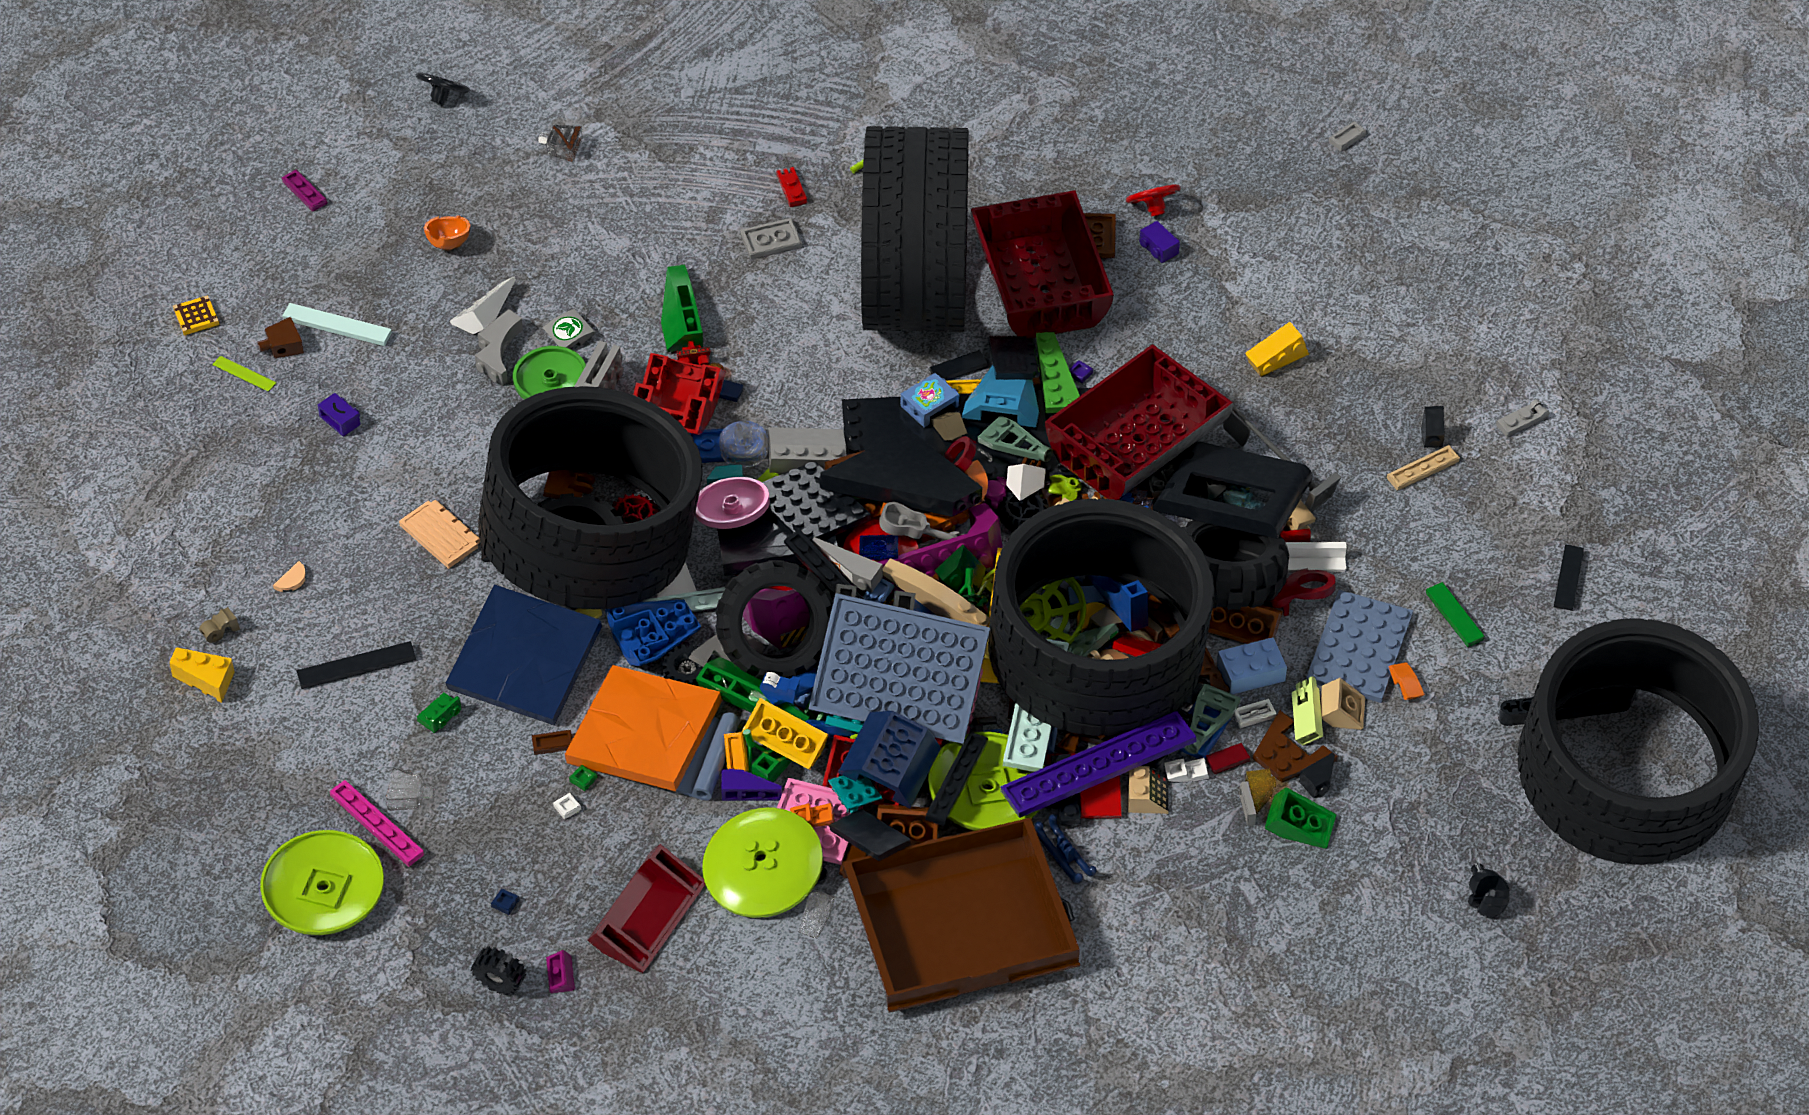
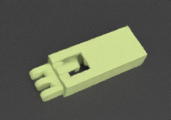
M1312 676L1309 678V681L1305 679L1302 683H1297L1296 690L1292 692L1295 740L1302 746L1323 737L1320 693L1316 679Z

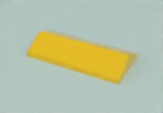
M761 698L758 700L742 730L743 732L745 729H750L755 741L809 770L821 755L829 735Z

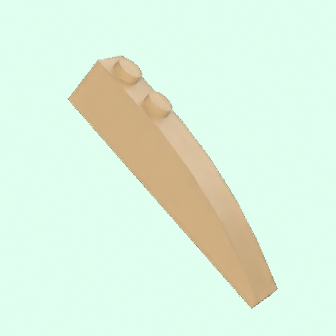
M889 559L883 567V575L905 592L916 593L915 599L937 616L985 627L990 622V617L962 596L930 576L893 559Z

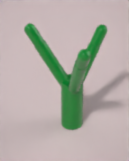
M745 729L743 735L748 747L749 773H751L752 748L756 747L762 752L768 750L754 742L750 729Z

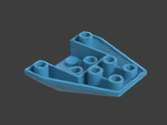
M992 365L965 402L962 418L981 420L982 412L990 411L1017 415L1018 425L1036 427L1039 409L1033 380H996Z

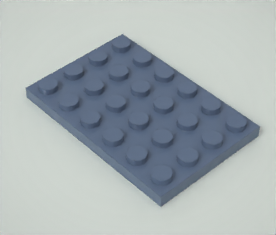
M1338 590L1306 679L1309 681V678L1314 676L1317 685L1322 686L1341 678L1364 695L1365 699L1382 703L1391 677L1389 666L1396 663L1413 615V610Z

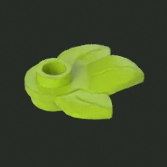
M1063 475L1049 477L1052 483L1048 487V493L1060 494L1062 499L1065 497L1069 501L1077 499V493L1082 488V484L1078 479L1067 478Z

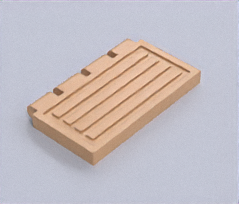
M437 500L425 502L399 520V525L448 569L478 549V544L481 542L474 532L470 531L466 525Z

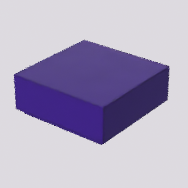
M1080 360L1069 369L1072 378L1081 384L1093 374V368Z

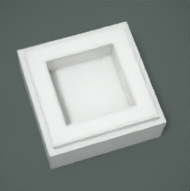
M571 793L553 802L554 808L564 819L581 811V805Z

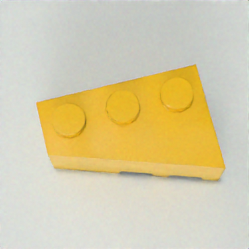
M1289 322L1251 348L1245 355L1249 364L1262 377L1309 355L1303 336Z
M176 647L169 662L172 677L191 687L195 686L202 693L209 694L222 703L235 673L232 658Z

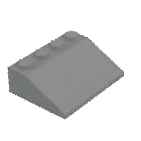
M768 427L769 473H786L809 462H817L825 470V462L846 456L843 429Z

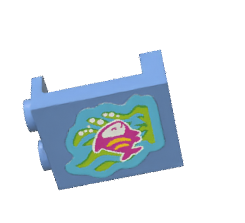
M936 373L900 394L901 407L923 427L930 424V416L952 404L955 408L959 406L958 391L950 387L946 380Z

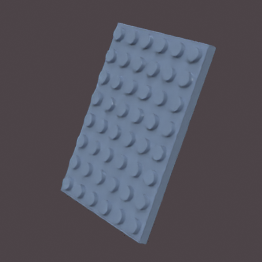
M836 593L809 710L865 722L870 712L894 711L927 727L935 738L964 744L991 628Z

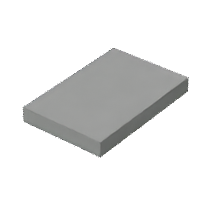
M792 218L740 230V235L750 260L802 247L801 239Z

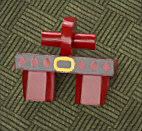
M688 341V347H683L682 351H677L676 360L698 363V365L702 366L703 364L709 365L710 347L701 348L700 345L694 346L693 341Z

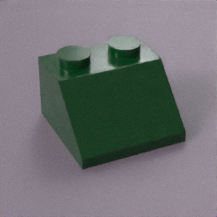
M962 544L934 571L951 590L958 593L965 584L966 568H974L973 588L975 593L980 590L986 568ZM966 588L961 596L968 595V588Z

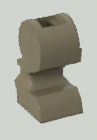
M227 607L221 609L219 614L213 615L212 619L204 621L200 625L199 631L209 643H213L223 638L226 627H229L231 631L240 630L237 618Z

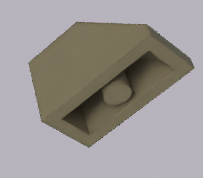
M960 412L944 413L930 419L931 424L944 440L955 442L967 433Z

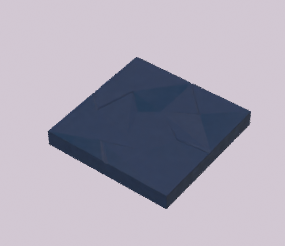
M494 584L446 681L447 689L555 726L602 628L601 620Z

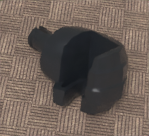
M1481 863L1474 864L1471 867L1473 875L1469 881V887L1473 894L1469 896L1468 904L1474 908L1479 906L1477 912L1482 916L1496 917L1504 912L1510 898L1509 886L1506 880L1494 870L1484 869Z

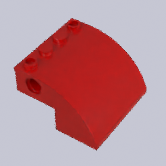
M650 353L643 384L636 383L633 395L645 399L668 412L689 433L700 435L707 427L714 413L726 371L714 366L697 365L674 360L668 356Z

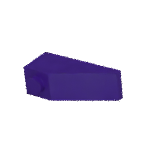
M722 770V801H780L782 796L781 785L744 770Z

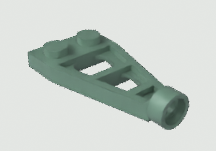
M1002 415L977 437L979 443L991 449L1048 462L1053 455L1052 448L1043 445L1016 422ZM1010 432L1019 437L1012 444L1002 442ZM1025 441L1032 444L1028 450L1019 447Z
M1204 684L1197 696L1190 727L1196 735L1197 742L1184 747L1185 750L1191 754H1197L1201 746L1234 715L1241 698ZM1205 706L1220 711L1221 714L1214 719L1204 715L1203 710ZM1199 721L1210 725L1206 732L1196 727Z

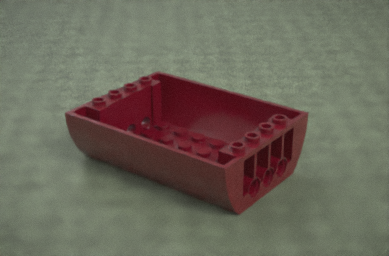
M1075 190L971 208L972 220L1008 324L1017 336L1036 338V333L1054 332L1055 334L1093 328L1105 317L1112 305L1114 293ZM1042 290H1048L1049 292L1043 293Z

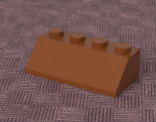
M1264 605L1254 608L1241 607V610H1227L1226 607L1217 606V608H1212L1208 632L1246 644L1275 638L1283 611Z

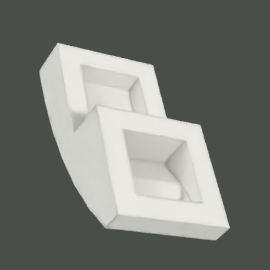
M1184 758L1164 763L1168 781L1189 782L1209 778L1204 758L1185 762Z

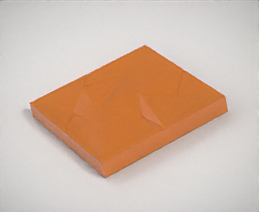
M612 665L565 752L567 764L579 767L583 765L594 771L676 791L722 702L721 693Z

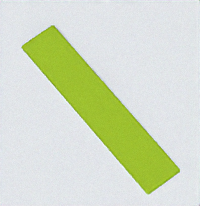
M219 356L212 364L266 391H269L276 384L275 381L222 356Z

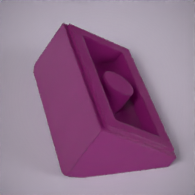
M561 950L546 957L549 992L559 993L575 990L572 956L566 951Z

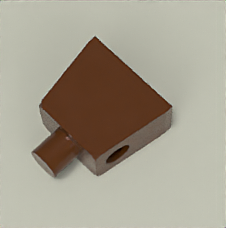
M291 317L265 328L266 339L257 342L260 352L270 349L274 358L304 353L302 340Z

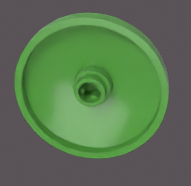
M545 346L534 349L525 354L515 365L513 370L515 390L520 397L527 399L544 391L574 387L586 364L578 353L565 347Z

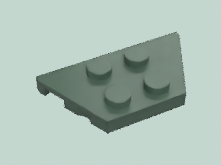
M1113 623L1079 633L1068 646V652L1087 657L1091 651H1098L1110 639V635L1119 629Z

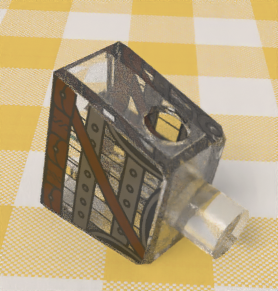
M553 125L550 134L541 132L539 135V143L546 144L549 155L569 162L574 161L583 139L582 126Z

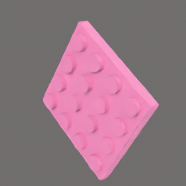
M788 778L777 808L790 811L792 807L808 803L811 807L831 803L834 808L835 822L850 815L832 788ZM829 825L813 827L822 846L823 861L841 865L849 842L831 832Z

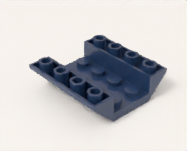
M894 711L870 712L838 773L855 782L860 774L896 791L892 799L893 801L910 809L941 750V746L927 727Z

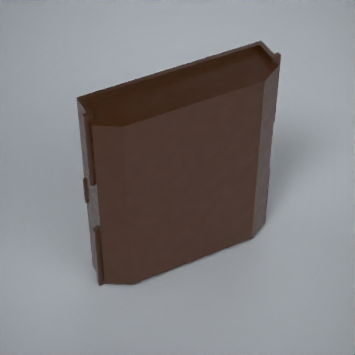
M1031 818L925 841L908 846L881 861H877L871 856H865L843 862L842 875L844 879H848L886 993V1006L889 1013L957 997L960 994L1009 982L1014 983L1080 967V949Z

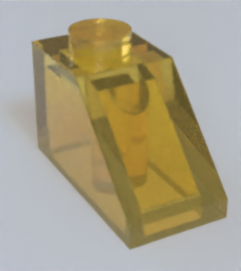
M1270 769L1246 771L1245 782L1248 781L1256 815L1272 797L1273 788H1276L1275 776H1271Z

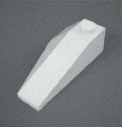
M515 277L509 278L486 293V296L475 301L473 306L464 309L455 316L450 323L471 334L482 331L496 319L516 280Z

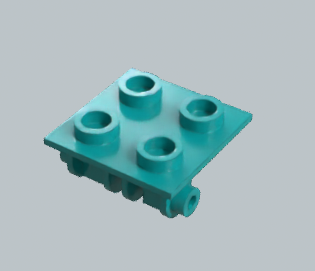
M861 774L856 782L845 776L828 780L833 792H836L839 801L846 807L848 814L858 811L860 806L882 799L871 780Z

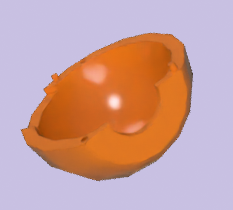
M460 215L440 218L437 216L425 223L424 232L433 246L443 250H451L460 247L467 240L471 226L469 221Z

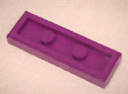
M294 170L281 177L282 182L312 212L327 204V199L298 170Z

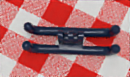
M1055 815L1049 816V825L1057 837V847L1053 845L1045 834L1043 823L1040 821L1036 822L1035 830L1038 838L1072 882L1080 884L1083 880V875L1081 873L1076 874L1068 864L1075 860L1087 876L1093 877L1096 875V867H1089L1059 828Z

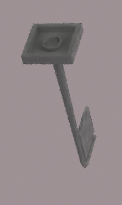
M1234 406L1232 407L1230 416L1223 422V429L1243 447L1247 443L1252 430L1280 459L1291 461ZM1337 472L1320 484L1313 480L1308 486L1310 493L1305 506L1311 513L1333 497L1341 479Z

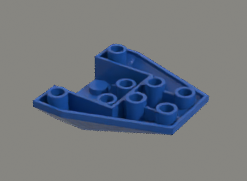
M684 599L636 602V604L605 610L613 639L629 665L641 666L658 660L669 650H672L701 629V625Z

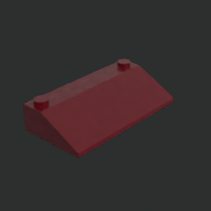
M659 844L646 857L587 941L603 954L643 973L706 885L704 879L663 845Z

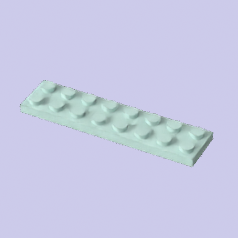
M1046 639L1055 646L1068 651L1069 643ZM1015 704L1003 766L1035 772L1044 766L1052 726L1034 718L1033 715L1020 708L1018 704Z

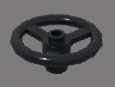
M416 73L417 79L431 83L432 91L430 96L432 102L444 105L448 99L450 89L463 93L470 92V88L461 83L427 73Z

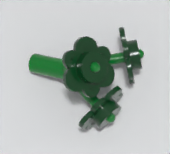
M966 568L965 584L957 594L961 596L966 588H968V595H963L962 597L980 609L988 602V598L985 595H976L973 588L974 568Z

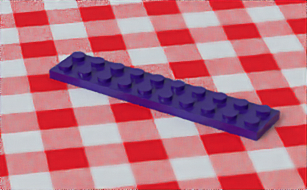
M1175 711L1000 786L1001 793L1018 817L1021 818L1197 742L1196 735L1180 714Z

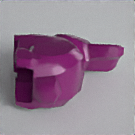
M997 477L996 480L988 481V489L983 503H986L992 509L999 508L1000 502H1003V497L1007 495L1006 492H1012L1006 485V478Z

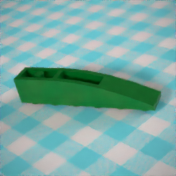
M685 264L667 267L661 327L667 352L680 351L683 347H688V341H693L694 346L700 345L703 347L702 327Z
M722 657L707 662L696 678L699 687L719 691L722 700L751 713L760 698L769 702L760 690L762 679L743 672L734 663ZM785 702L776 706L804 722L810 720V717L792 703Z

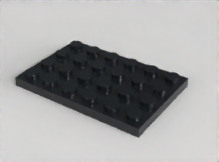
M809 462L806 465L791 469L786 473L762 482L767 487L770 497V504L766 511L790 534L800 529L811 542L814 537L826 540L872 520L871 514L851 495L820 488V473L825 470L817 462Z

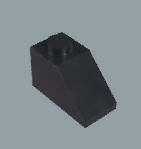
M1426 406L1424 408L1421 426L1424 448L1443 447L1445 436L1443 406Z
M1333 753L1302 769L1300 772L1299 782L1313 798L1326 794L1330 789L1335 758Z

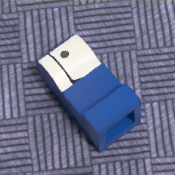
M767 672L760 684V690L767 696L793 704L799 690L800 678L793 676L792 679L780 677L776 673Z

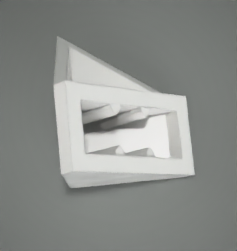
M1026 464L1008 466L1006 485L1017 499L1021 501L1044 488L1046 469Z

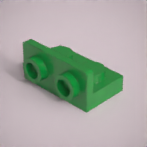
M443 692L417 716V721L433 733H436L453 716L459 714L462 709L460 698L456 696L453 699Z

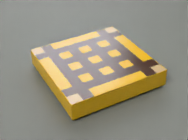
M208 296L173 306L184 335L219 325L218 318Z

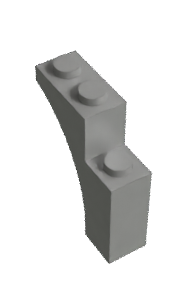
M508 309L478 333V345L482 350L475 355L477 370L485 373L493 382H497L502 386L508 382L507 370L502 363L504 351L512 339L523 331L522 318Z

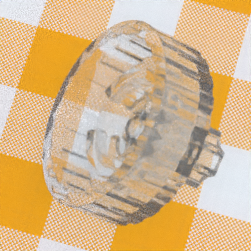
M737 421L724 428L720 434V454L728 464L742 465V468L752 467L761 463L768 454V435L766 430L757 423Z

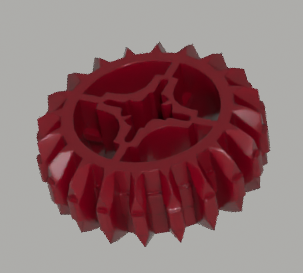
M633 493L631 496L625 494L624 498L618 497L617 502L612 504V507L619 512V516L623 514L622 518L627 524L643 520L645 516L648 515L650 517L659 512L654 500H649L648 495L642 497L641 493L638 496H635Z

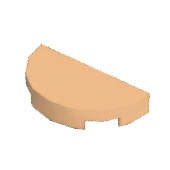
M298 561L273 585V588L283 592V590L291 589L294 591L301 587L305 582L306 575L304 565Z

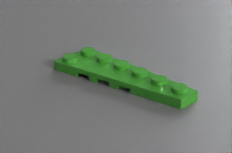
M1036 333L1046 413H1057L1080 397L1055 333Z

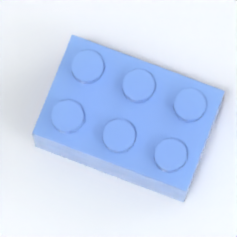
M1274 638L1218 651L1217 667L1225 684L1229 687V693L1232 695L1285 682L1287 666Z

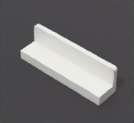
M1285 542L1289 551L1288 572H1296L1305 568L1327 572L1346 571V542Z

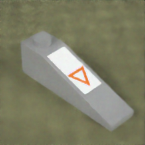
M815 537L812 539V543L845 579L861 590L873 592L883 577L881 563Z

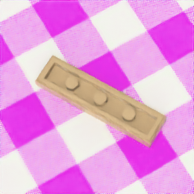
M1448 445L1387 474V479L1398 491L1458 463L1460 457Z

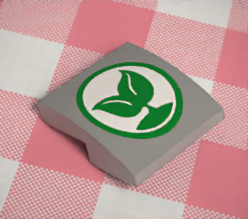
M575 309L561 314L543 327L558 346L571 349L578 342L582 345L595 334L594 330Z

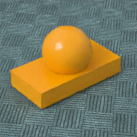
M743 732L724 734L727 769L749 772L748 747L746 746Z

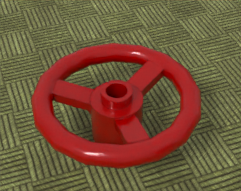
M1178 184L1148 189L1126 197V202L1128 204H1136L1144 201L1147 204L1148 213H1151V217L1165 214L1164 197L1179 192L1181 187Z

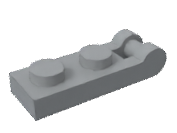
M1535 399L1529 405L1497 420L1496 426L1506 437H1509L1544 420L1549 416L1550 412L1542 407V403L1538 399Z

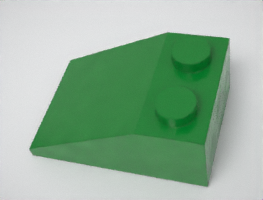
M1285 787L1274 795L1264 829L1284 839L1326 849L1336 814Z

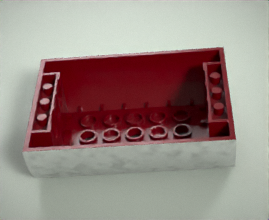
M1152 344L1046 420L1045 427L1049 443L1058 462L1105 498L1118 500L1224 422L1231 414L1233 402ZM1135 439H1143V441L1137 442Z

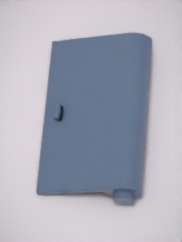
M728 712L722 714L720 719L713 718L686 773L674 792L700 800L711 799L726 760L724 734L736 733L740 723L736 714Z

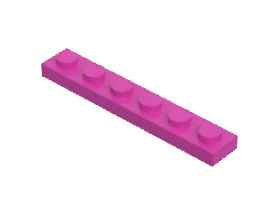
M346 780L329 791L330 796L408 867L424 856V851Z

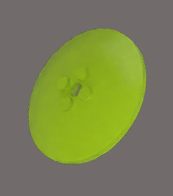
M975 732L987 737L988 743L948 819L971 830H980L1026 818L1032 819L1039 810L1019 818L1001 793L1000 786L1031 774L1033 771L1003 766L1009 735L996 732ZM950 741L941 748L928 775V786L932 800L936 797L963 744ZM984 785H990V786H992L993 788L987 790V789H984L983 786H984Z
M780 808L752 809L728 820L712 836L703 857V877L711 896L726 910L750 918L775 916L798 905L813 890L822 871L823 851L817 833L799 815ZM758 855H766V858L764 860H756V857Z
M335 830L312 831L290 839L271 855L261 876V896L269 914L282 926L307 935L333 934L356 925L369 915L381 897L384 886V874L378 855L362 839L352 834ZM322 885L329 886L326 890L318 889Z

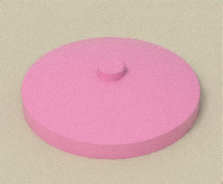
M731 477L713 482L699 492L695 516L699 522L712 528L729 529L744 526L757 520L768 509L770 504L768 489L762 482L748 477Z

